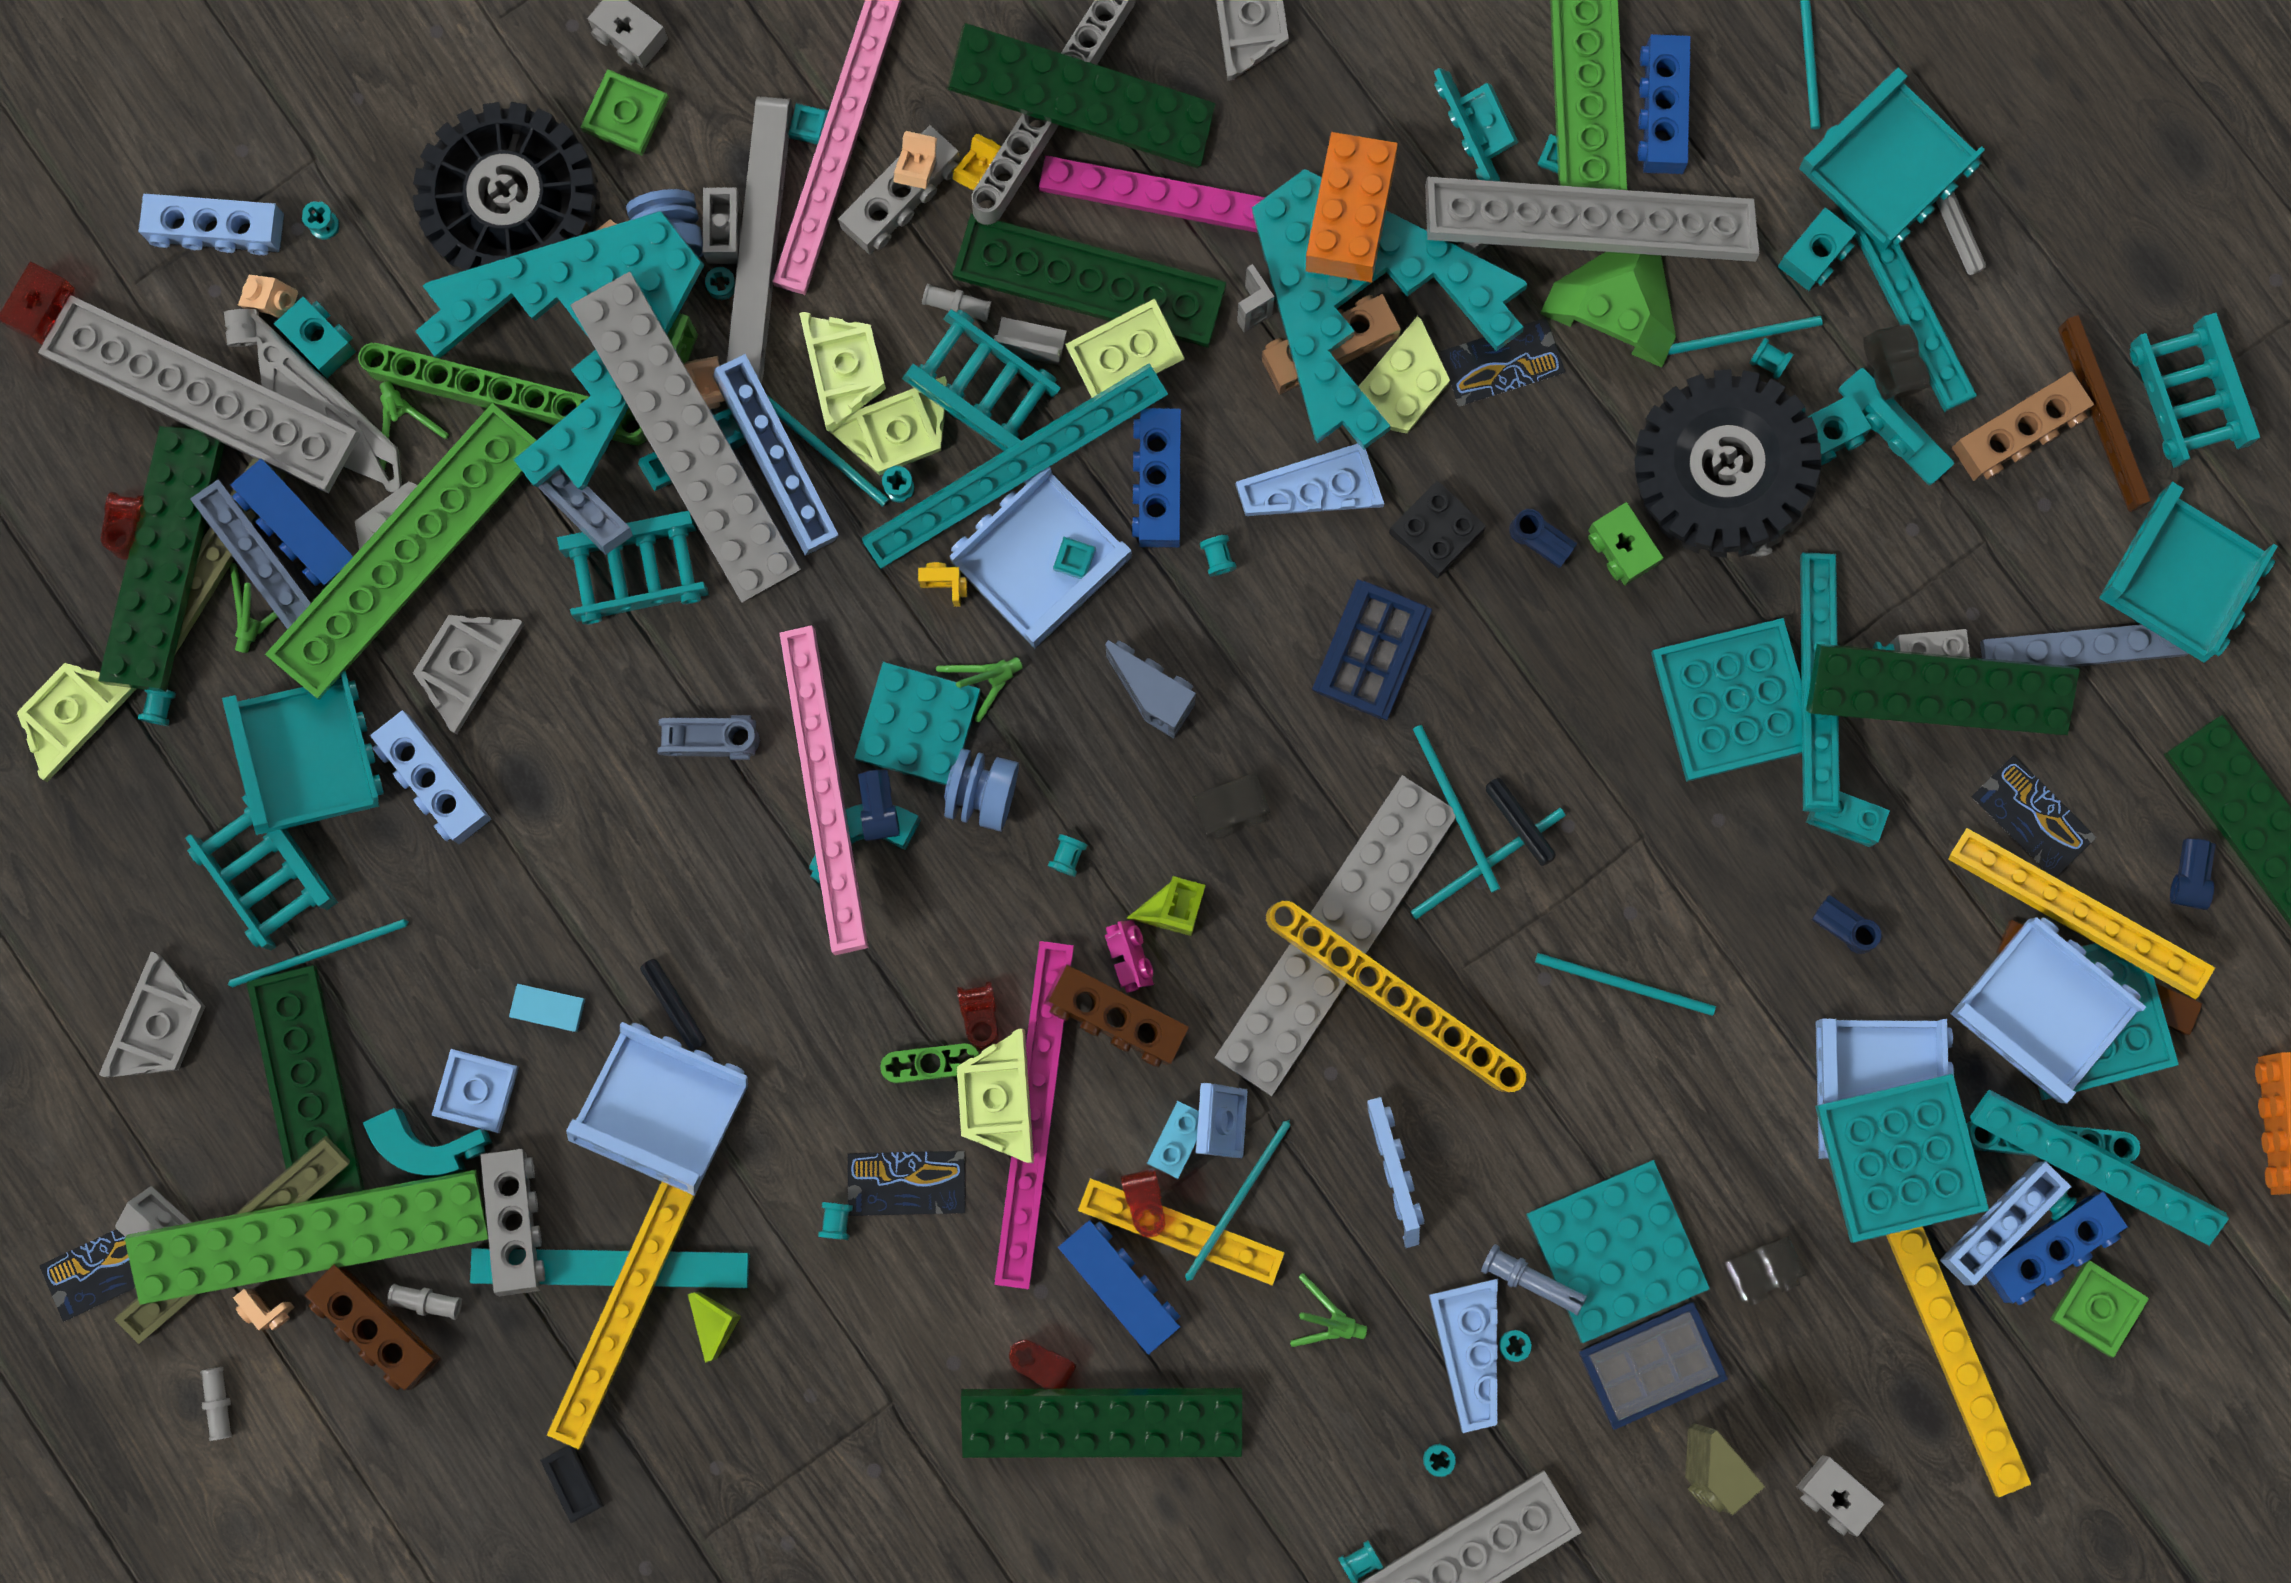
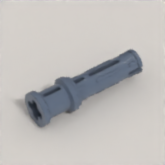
M1493 1245L1481 1272L1485 1274L1491 1272L1508 1281V1286L1512 1288H1517L1520 1285L1578 1316L1587 1295H1583L1528 1267L1529 1263L1525 1259H1516L1500 1251V1246Z

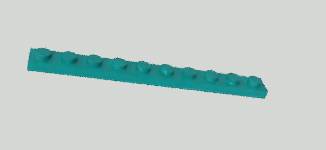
M1148 363L862 537V542L881 569L1165 397L1168 393L1151 364Z

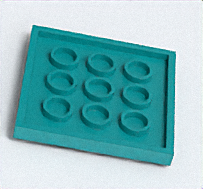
M1784 618L1652 650L1651 655L1686 782L1802 754V682Z
M2096 943L2081 946L2086 951L2084 956L2093 964L2099 962L2111 970L2114 974L2112 979L2121 987L2126 984L2138 992L2141 996L2139 1001L2146 1008L2144 1011L2136 1012L2073 1091L2078 1092L2179 1065L2154 976ZM2038 1086L2042 1100L2052 1098Z
M1953 1074L1815 1106L1850 1243L1989 1211Z
M1654 1160L1526 1213V1217L1553 1279L1583 1295H1587L1578 1316L1567 1310L1581 1343H1585L1710 1289Z

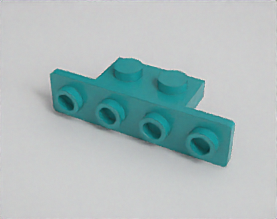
M1438 68L1434 71L1438 80L1435 82L1436 90L1442 99H1447L1451 108L1448 111V115L1453 125L1457 129H1461L1465 138L1462 140V145L1469 157H1474L1478 166L1475 169L1478 179L1501 182L1491 158L1519 142L1492 85L1486 83L1461 97L1450 72Z
M1860 368L1839 387L1838 392L1843 397L1850 394L1854 396L1872 430L1878 432L1888 443L1890 449L1896 455L1902 457L1928 485H1932L1953 466V460L1864 368Z

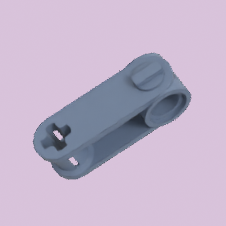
M731 715V718L659 719L658 725L662 727L661 747H658L657 752L659 755L730 757V760H750V756H754L755 751L759 747L760 737L756 730V721L752 720L750 715ZM739 730H747L748 740L742 745H734V734Z

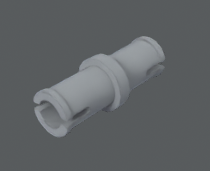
M928 283L922 299L923 305L926 304L947 311L951 309L955 312L962 310L972 318L983 320V322L987 321L991 307V301L964 295L962 290L956 289V292Z
M393 1284L389 1290L387 1304L389 1306L415 1310L417 1315L426 1316L430 1313L456 1320L461 1310L462 1299L460 1297L455 1298L433 1293V1290L430 1288L417 1290Z
M223 1367L200 1371L205 1402H202V1409L207 1412L210 1441L232 1437L227 1407L231 1405L230 1398H226Z

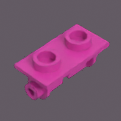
M1134 920L1117 922L1118 924L1107 927L1105 939L1111 957L1116 958L1123 955L1125 961L1114 965L1120 987H1124L1126 993L1139 990V987L1153 986V968L1150 961L1145 958L1142 948L1143 936L1139 927L1135 925Z

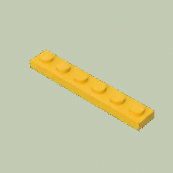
M1091 1178L1078 1208L1079 1212L1194 1256H1198L1216 1228L1214 1225ZM1224 1230L1205 1260L1273 1285L1284 1252Z

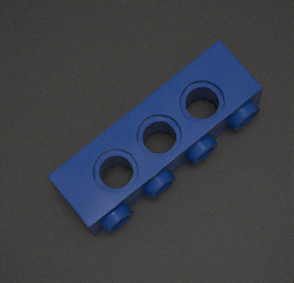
M1651 34L1647 45L1642 46L1640 52V66H1645V78L1641 77L1639 97L1645 98V107L1640 109L1638 126L1639 129L1644 130V141H1639L1638 161H1643V173L1683 174L1688 164L1690 36ZM1665 68L1670 71L1672 76L1662 77L1657 73V69ZM1666 100L1671 108L1662 109L1656 104V101ZM1655 132H1666L1670 136V140H1659Z
M1145 408L1140 411V419H1134L1133 437L1134 439H1140V451H1133V472H1140V484H1133V504H1139V517H1133L1132 537H1139V547L1179 548L1181 409ZM1160 439L1165 442L1166 447L1160 452H1154L1147 445L1151 440ZM1161 472L1165 475L1166 479L1161 484H1152L1147 479L1150 473ZM1153 504H1159L1165 508L1166 512L1161 517L1155 518L1147 513V509Z
M2104 1191L2093 1192L2075 1204L2062 1217L2057 1220H2051L2015 1244L1985 1275L2004 1303L2016 1302L2018 1305H2021L2036 1295L2034 1289L2043 1283L2046 1286H2050L2063 1278L2064 1273L2062 1270L2071 1264L2078 1267L2093 1257L2091 1251L2102 1245L2103 1248H2106L2117 1242L2121 1238L2119 1232L2128 1226ZM2082 1222L2087 1223L2091 1229L2090 1237L2086 1241L2082 1240L2078 1235V1227ZM2053 1241L2059 1242L2062 1246V1255L2057 1260L2053 1259L2049 1253V1247ZM2025 1260H2029L2034 1266V1273L2029 1279L2023 1277L2020 1270L2021 1264Z

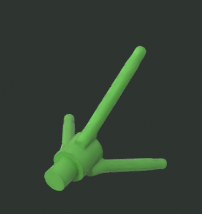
M390 381L380 384L379 388L382 393L380 400L384 407L382 433L388 439L391 420L397 421L398 417L404 413H409L442 438L447 439L449 437L447 432L414 409L406 400L402 399L399 391L394 389ZM379 458V462L385 471L386 461Z
M232 563L230 570L237 611V630L235 636L238 637L235 650L248 653L251 641L255 642L257 634H261L278 616L273 611L262 621L250 618L251 584H244L242 599L237 564Z
M1015 657L1007 662L1002 660L996 664L938 665L936 671L948 673L984 672L956 682V686L961 688L987 679L989 680L993 688L975 717L976 722H981L998 692L1004 687L1005 681L1013 678L1012 674L1023 667L1020 660Z
M1305 1274L1299 1275V1279L1332 1313V1317L1328 1319L1304 1312L1300 1313V1319L1327 1326L1328 1331L1292 1340L1290 1342L1292 1347L1340 1337L1346 1339L1351 1337L1365 1338L1367 1326L1357 1324L1355 1319L1346 1317V1314L1339 1310Z

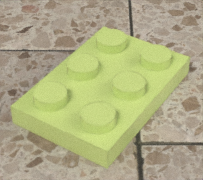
M1156 299L1065 344L1092 398L1148 363L1151 364L1157 374L1185 360Z

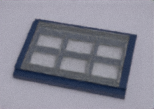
M1357 579L1312 691L1387 721L1432 609Z
M1693 1302L1579 1351L1583 1365L1613 1430L1728 1380Z

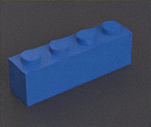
M262 458L231 484L232 488L236 491L232 498L245 511L252 508L260 518L255 522L269 537L275 533L283 541L279 548L292 562L297 557L306 566L302 572L315 586L322 583L326 587L352 559L351 553Z
M1089 1220L1058 1248L1149 1355L1180 1328L1176 1321L1181 1316L1168 1301L1161 1305L1153 1295L1158 1289L1145 1274L1139 1279L1131 1269L1136 1263L1123 1248L1116 1251L1108 1241L1113 1236L1100 1221L1094 1225Z

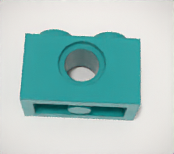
M1825 207L1786 253L1778 267L1808 291L1815 283L1822 286L1834 271L1829 266L1836 258L1843 261L1855 246L1850 241L1856 234V231ZM1812 247H1822L1826 251L1827 256H1817L1813 252Z
M302 297L274 325L328 378L356 352L349 344L353 338L340 324L333 327L326 320L331 315L317 301L311 305ZM324 330V335L320 340L311 341L312 334L315 331Z
M1852 394L1808 416V418L1812 416L1818 431V442L1821 445V466L1836 458V451L1844 447L1850 451L1865 443L1864 437L1872 429ZM1831 427L1835 429L1838 433V439L1832 440L1827 438L1823 428Z

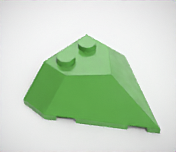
M1605 252L1556 281L1540 313L1571 327L1573 320H1576L1634 346L1632 355L1661 368L1676 338L1661 255Z

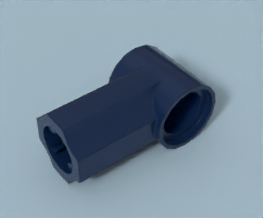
M1534 509L1521 511L1509 526V533L1515 542L1527 545L1558 568L1562 566L1577 545L1576 542L1547 523L1543 516ZM1520 520L1531 521L1534 525V533H1524L1519 527Z
M872 770L858 774L863 805L861 821L865 841L900 836L897 811L892 803L888 771Z
M2201 839L2183 840L2179 871L2175 875L2170 889V902L2172 904L2207 910L2210 907L2214 894V882L2210 878L2216 844Z
M1831 895L1827 896L1811 919L1846 943L1848 948L1857 954L1870 952L1881 940V930L1875 922L1864 919ZM1863 928L1870 933L1871 943L1869 945H1862L1856 940L1855 932L1857 929Z

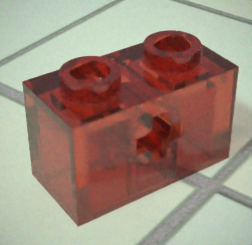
M30 261L0 312V322L11 330L42 345L69 296H74L73 292L76 288L66 279Z

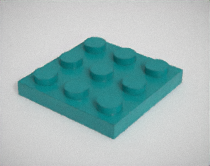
M883 662L854 759L946 785L950 770L957 761L961 749L965 747L981 690L972 686L958 688L954 681Z

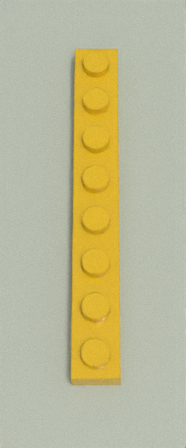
M1966 828L1948 858L1953 863L2195 1000L2199 997L2215 969L2214 966Z
M661 1182L547 1436L574 1448H582L693 1202L694 1195Z
M1923 1226L1886 1235L1995 1496L2001 1497L2031 1485Z

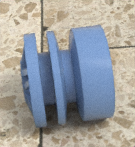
M679 189L659 190L640 195L629 201L626 205L627 215L631 220L659 211L664 213L697 257H702L703 237L701 228L695 225L699 220V216L695 209L696 201L693 193Z
M962 748L957 761L950 770L944 796L946 804L944 816L954 820L959 806H963L961 821L967 823L974 809L980 810V827L1002 832L1014 795L1019 762L997 757L990 771L984 770V753L979 752L972 767L970 766L971 750Z

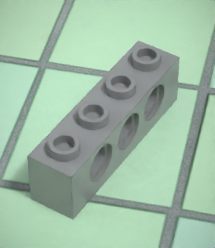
M930 125L922 134L935 137L937 139L936 162L927 188L922 189L894 182V171L899 160L898 157L838 218L841 229L869 255L875 249L881 250L887 245L891 239L890 234L899 225L903 227L912 219L914 215L913 210L921 202L925 204L933 198L937 192L936 187L944 179H951L953 177V170L961 162L959 151ZM900 187H906L911 190L903 198L894 195V192ZM882 210L888 213L884 220L875 221L871 219L872 214L876 211Z
M523 1149L480 1154L494 1293L499 1297L540 1291V1281H545V1269L543 1260L537 1261L536 1247L542 1246L540 1227L534 1226L533 1213L538 1212L536 1191L530 1192L529 1178H535L533 1158H527V1154ZM508 1180H517L519 1182L518 1191L512 1196H504L502 1194L504 1183ZM512 1214H520L523 1218L522 1225L517 1230H507L505 1227L507 1218ZM516 1248L525 1249V1260L519 1265H511L509 1263L511 1251Z

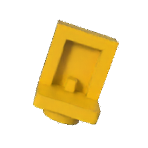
M975 134L972 138L970 151L953 170L952 179L974 191L1002 146L991 139Z
M932 562L927 563L926 568H918V582L921 588H952L954 607H961V597H967V577H961L959 567H946L945 563Z

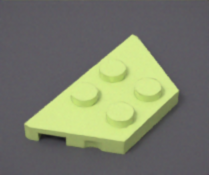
M802 312L799 314L826 430L831 431L886 389L870 324L860 322L847 323L843 319L833 317L825 320L811 317L810 313Z
M1418 316L1358 386L1390 424V429L1408 434L1450 382L1425 326Z
M945 376L936 379L944 386L948 385ZM913 388L859 409L829 432L878 475H881L892 466H904L942 450L945 409Z
M64 663L17 712L21 726L27 733L26 740L30 752L34 753L39 768L37 771L39 777L48 782L128 699L136 688L104 685L98 681L100 672Z
M1017 1029L999 1043L992 1044L984 1049L978 1056L970 1058L957 1066L961 1136L1026 1163H1034L1025 1030Z

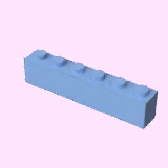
M746 354L715 368L713 378L804 555L806 556L834 542L838 537V533Z

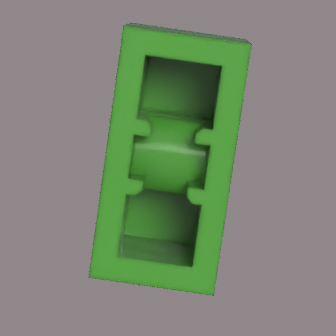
M1627 502L1593 522L1588 530L1590 532L1588 538L1591 545L1598 553L1603 552L1609 561L1607 568L1615 580H1621L1624 586L1652 570L1663 560V556ZM1618 542L1621 544L1627 542L1629 547L1627 550L1625 548L1619 550L1616 545Z

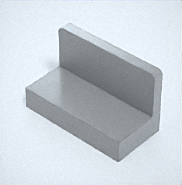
M1253 264L1246 269L1245 287L1250 296L1238 303L1237 323L1244 333L1271 317L1273 312L1274 295Z
M1002 317L998 335L994 336V340L1018 357L1060 366L1067 331Z
M150 1186L127 1202L115 1227L126 1237L127 1234L192 1222Z

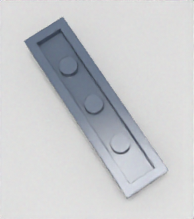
M562 468L538 487L605 555L633 536L630 527L588 486L583 490L578 489Z

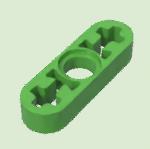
M965 1043L896 1051L887 1054L882 1059L880 1069L884 1078L892 1083L957 1077V1066L960 1064H950L952 1071L945 1072L947 1062L943 1052L950 1051L949 1058L960 1057L962 1050H967L968 1055L974 1057L978 1056L979 1052L974 1046ZM927 1054H935L940 1058L941 1065L935 1073H926L921 1068V1060ZM916 1055L915 1068L918 1072L917 1076H911L912 1069L901 1070L900 1077H895L893 1072L887 1071V1066L893 1064L894 1058H898L902 1064L911 1063L909 1056Z

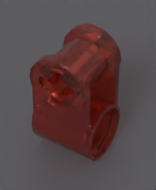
M110 492L106 498L101 542L117 558L128 559L130 547L135 537L137 522L140 519V506L143 503L144 495L132 498L119 496L116 492ZM127 535L125 543L115 547L117 538Z
M991 981L986 982L985 986L964 989L963 986L957 987L960 1010L964 1018L966 1035L969 1042L979 1050H984L992 1044H996L999 1032ZM988 1025L991 1027L992 1034L988 1040L977 1041L974 1039L973 1032L977 1026Z
M1155 1168L1121 1176L1126 1202L1130 1208L1135 1229L1147 1238L1160 1235L1165 1228L1166 1222ZM1150 1212L1153 1217H1159V1221L1154 1223V1229L1151 1231L1144 1225L1140 1226V1221L1145 1219V1213Z
M1026 1339L1015 1342L1009 1351V1360L1012 1367L1045 1389H1065L1077 1367V1364L1052 1350L1049 1351ZM1027 1347L1031 1348L1030 1354L1034 1358L1031 1363L1025 1361L1023 1365L1018 1364L1019 1357L1016 1355V1352L1018 1350L1025 1351Z

